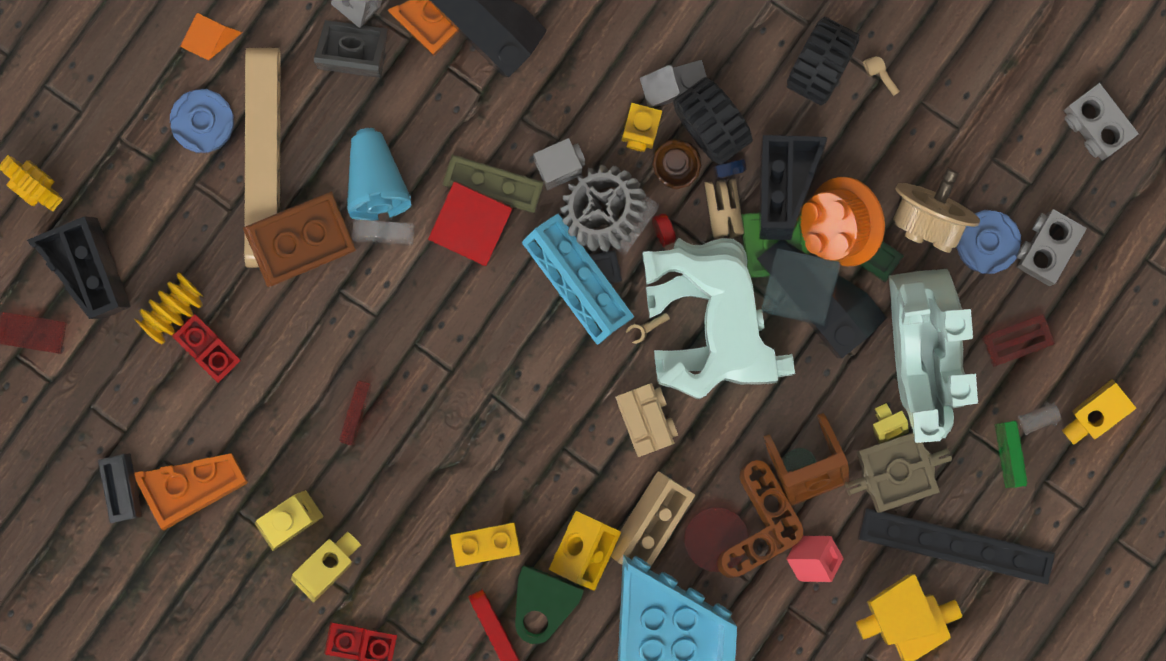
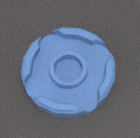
M208 89L189 91L183 94L173 105L170 113L171 130L174 138L185 149L195 153H210L221 148L230 139L234 129V114L229 103L220 94Z
M983 210L975 213L980 219L979 225L975 227L966 226L957 245V251L961 260L970 269L981 274H995L1007 269L1017 259L1016 256L1020 250L1021 234L1016 223L1008 215L997 211Z

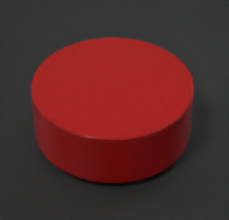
M661 213L652 217L654 230L662 246L665 247L675 243L676 235L668 216Z

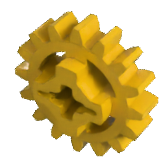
M7 155L1 162L0 170L10 178L6 185L31 206H35L39 202L49 210L54 211L63 201L62 197L51 188L55 181L30 160H26L22 164L12 156Z

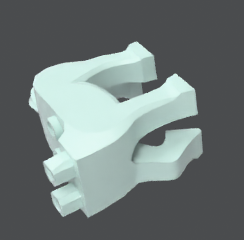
M678 238L674 244V249L642 253L646 285L656 282L668 272L683 274L664 284L646 287L649 318L661 314L669 303L679 298L696 297L709 300L704 320L706 347L674 351L654 350L657 381H659L660 385L674 388L695 399H701L718 383L724 380L740 385L772 384L778 382V377L795 374L793 355L775 356L774 349L766 346L759 336V331L764 329L762 309L756 310L753 284L747 269V255L739 242L734 239L721 238L703 245H692ZM689 371H701V372H700L699 374H695V375H694V374H692V373L689 372Z
M948 269L889 275L894 350L900 399L909 415L915 443L940 441L946 438L953 427V408L978 403L976 374H965L963 369V340L973 339L971 309L962 310Z

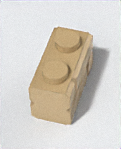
M652 383L615 397L637 457L675 444L673 437L678 436L672 418L665 419L661 407L667 404L660 387L654 389Z

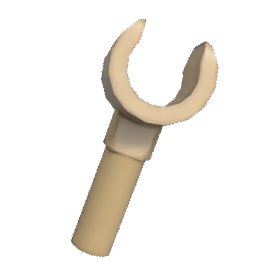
M875 56L863 61L864 68L869 77L879 74L893 96L900 92L888 76L882 58Z
M664 313L643 325H631L626 333L634 328L640 329L642 333L641 338L632 343H641L646 339L648 332L670 320L667 313Z

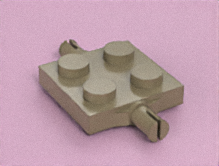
M911 433L857 451L856 453L862 467V477L845 482V488L858 485V487L846 490L849 496L867 490L872 497L876 512L880 513L939 493L940 491L935 480V466L951 462L952 457L947 456L939 459L941 456L950 454L947 448L930 454L924 447L923 442L915 443L914 434Z

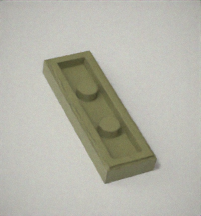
M452 154L442 184L445 187L451 188L454 181H457L511 207L535 214L544 182Z

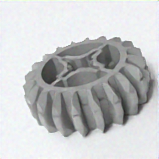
M600 165L598 173L594 169L588 168V176L586 178L577 174L579 183L576 186L568 184V188L572 193L571 195H563V200L568 205L560 208L561 213L566 216L562 221L569 227L568 234L575 236L581 246L588 245V248L596 251L600 246L603 251L608 252L610 244L616 249H620V240L624 239L627 242H631L629 234L632 231L640 233V228L636 224L637 222L646 221V217L641 213V211L648 209L647 203L643 201L646 194L643 189L639 188V181L636 178H631L632 175L628 171L623 170L621 172L616 166H612L608 170L606 166ZM615 187L614 190L611 188L606 192H597L604 188ZM588 199H589L588 206H587L586 209L584 210L585 204H586V202H587ZM599 200L607 206L606 210L610 216L601 211L602 206L599 204ZM625 206L623 214L619 217L621 209ZM603 224H610V225H611L610 227H607V228H605V229H600V230H594V229H592V228H594V227L598 228L599 226H601V225H603Z

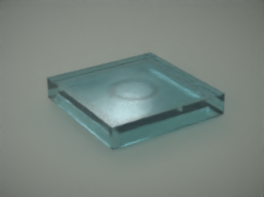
M777 248L761 308L762 312L825 326L841 266L840 262L827 261L823 258Z

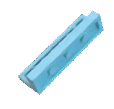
M556 214L536 227L522 241V244L598 345L617 329L633 319L634 315L584 247L577 242V238L568 234L569 227L564 224L561 216Z

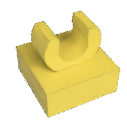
M887 403L875 408L876 417L879 422L873 424V429L879 444L896 439L909 432L908 421L903 411L892 415Z

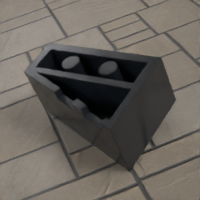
M763 135L760 166L759 239L792 240L802 213V207L806 202L825 151L827 137Z

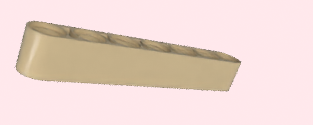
M246 48L245 226L280 213L281 57L279 48ZM245 235L246 268H259Z

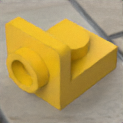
M631 103L622 135V141L627 142V148L640 152H645L646 148L653 149L662 110Z

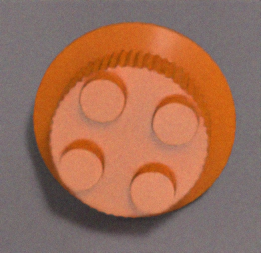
M851 177L830 179L824 182L815 191L812 198L802 207L800 229L802 230L801 233L803 234L806 248L810 253L842 266H857L869 261L878 252L885 232L884 214L875 194L861 181Z

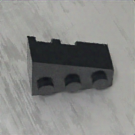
M84 216L27 240L32 248H35L47 262L48 268L55 272L63 282L64 288L89 319H103L131 307L98 218Z

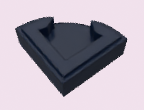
M745 159L714 166L715 175L718 179L743 173L747 170Z

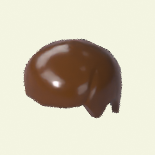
M679 139L663 143L655 152L652 163L657 179L672 189L690 186L699 177L702 167L701 157L697 149L692 144Z

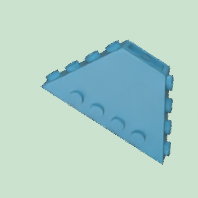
M623 555L618 661H735L737 626L731 618V611L718 603L713 607L704 602L705 597L693 588L689 587L685 591L677 586L678 581L665 572H661L660 575L649 570L651 565L637 556L630 559Z

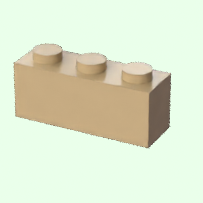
M657 471L622 527L621 535L611 557L622 565L623 555L630 559L637 556L652 566L695 497V494Z

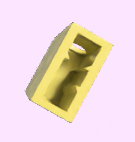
M305 490L291 496L257 519L255 525L272 551H274L324 516Z
M346 532L336 543L328 539L292 574L291 580L314 603L351 566L352 561L348 557L361 544L349 532ZM327 557H333L337 562L332 568H328L323 564Z

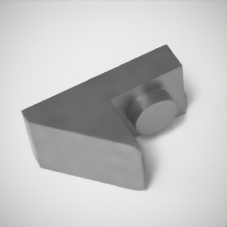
M699 60L674 68L672 65H668L640 77L647 106L654 108L672 103L675 98L707 76L703 62Z

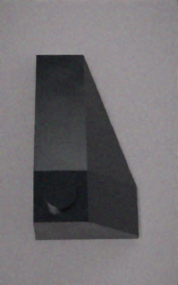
M429 0L502 76L508 78L530 57L547 32L544 26L525 7L512 0Z
M779 240L757 258L758 262L769 273L771 278L836 358L845 357L887 319L868 293L785 240Z

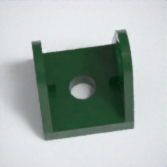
M524 564L518 577L515 627L519 637L530 644H540L548 640L579 604L584 588ZM531 611H539L546 616L548 627L540 634L530 633L524 626V616Z

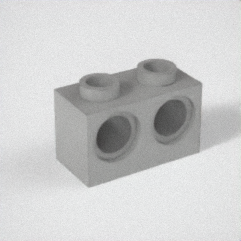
M1100 83L1063 110L1067 115L1065 120L1074 132L1079 131L1086 139L1084 145L1089 153L1095 158L1099 156L1102 161L1139 134ZM1083 104H1090L1095 108L1096 115L1094 119H1088L1082 114L1081 108ZM1103 129H1109L1114 133V144H1106L1102 140L1101 132Z
M569 138L533 153L534 162L547 191L577 178V174L582 175V166L585 165L584 155L579 144L572 145Z
M1054 209L1046 215L1041 213L1032 228L1036 232L1032 241H1025L1018 252L1019 254L1016 256L1020 259L1017 268L1048 286L1054 285L1087 228ZM1052 224L1062 227L1064 236L1061 241H1056L1050 236L1049 229ZM1036 252H1042L1047 256L1048 265L1045 269L1038 268L1034 264L1033 257Z

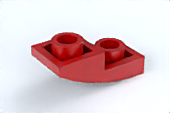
M196 313L184 322V325L180 326L172 335L217 383L241 361Z
M330 622L324 654L358 661H392L397 635Z

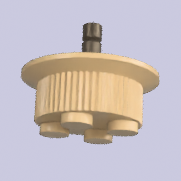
M947 168L937 192L907 183H898L895 190L903 198L893 220L897 227L906 231L905 237L917 243H923L924 240L932 242L934 247L950 253L952 248L957 247L966 226L975 227L979 225L980 219L977 215L963 205L948 198L954 186L953 183L956 182L959 175L957 171Z

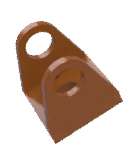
M824 413L818 414L817 419L831 455L826 459L796 471L787 472L770 434L763 436L767 451L791 506L845 485V482L850 481L847 459Z

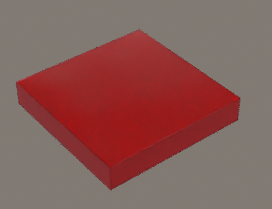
M454 181L428 240L481 265L487 266L513 207Z

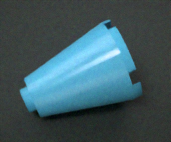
M374 128L358 130L356 132L357 135L351 138L347 210L350 217L360 221L379 220L378 214L388 212L390 218L405 212L411 207V197L383 134L375 131Z

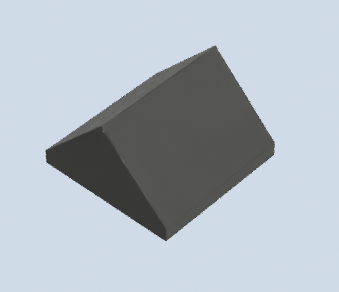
M325 20L315 52L314 63L318 70L382 78L388 29L365 25L359 28L355 24Z

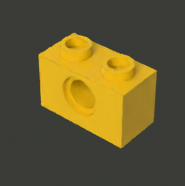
M575 511L549 570L595 591L621 535V531Z
M515 522L450 535L456 567L521 554Z

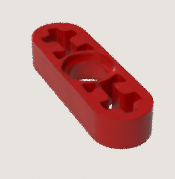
M481 589L469 595L468 598L500 661H520L484 590Z

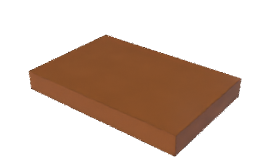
M332 191L243 227L267 288L356 251Z

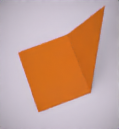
M196 13L180 47L209 61L243 32L221 25Z

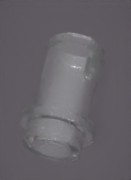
M1046 402L1044 407L1018 416L1025 435L1051 424L1055 427L1057 426L1056 422L1062 420L1055 402L1052 404Z

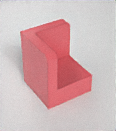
M803 536L801 541L792 547L786 560L799 581L832 582L844 558L832 536Z

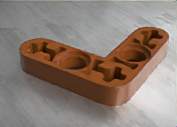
M760 460L751 461L742 467L740 481L763 521L765 528L720 554L717 565L722 575L728 578H735L746 574L796 545L803 537L802 524L770 467ZM752 469L754 471H761L762 476L759 477L761 485L757 480H750L749 475L753 473ZM769 484L771 489L763 491L759 495L757 494L756 490ZM767 495H773L778 499L779 508L775 513L767 511L764 507V499ZM783 513L787 516L781 519V521L775 523L772 521L773 518L781 516ZM782 523L785 527L791 526L794 532L790 534L791 539L781 536V532L784 530ZM757 538L765 540L768 545V552L765 556H758L753 550V543ZM746 553L748 559L737 564L738 571L736 568H728L727 563L730 562L729 555L732 558H736Z

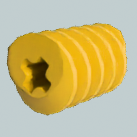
M179 272L176 275L180 284L176 285L169 281L167 285L171 293L167 294L160 290L158 294L162 302L158 303L150 299L148 302L152 311L148 312L141 308L139 312L143 320L139 321L134 318L139 326L160 344L166 342L162 332L169 335L175 333L171 323L179 326L184 325L181 314L188 317L193 316L190 305L197 308L203 306L199 296H204Z

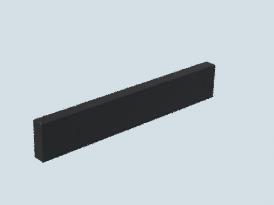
M865 508L858 537L859 540L1047 585L1055 553L885 512L877 513L876 510Z

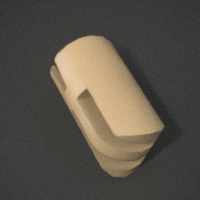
M736 178L729 179L728 189L725 180L717 181L716 197L713 183L704 182L713 238L721 239L726 235H729V238H735L743 235L744 228Z

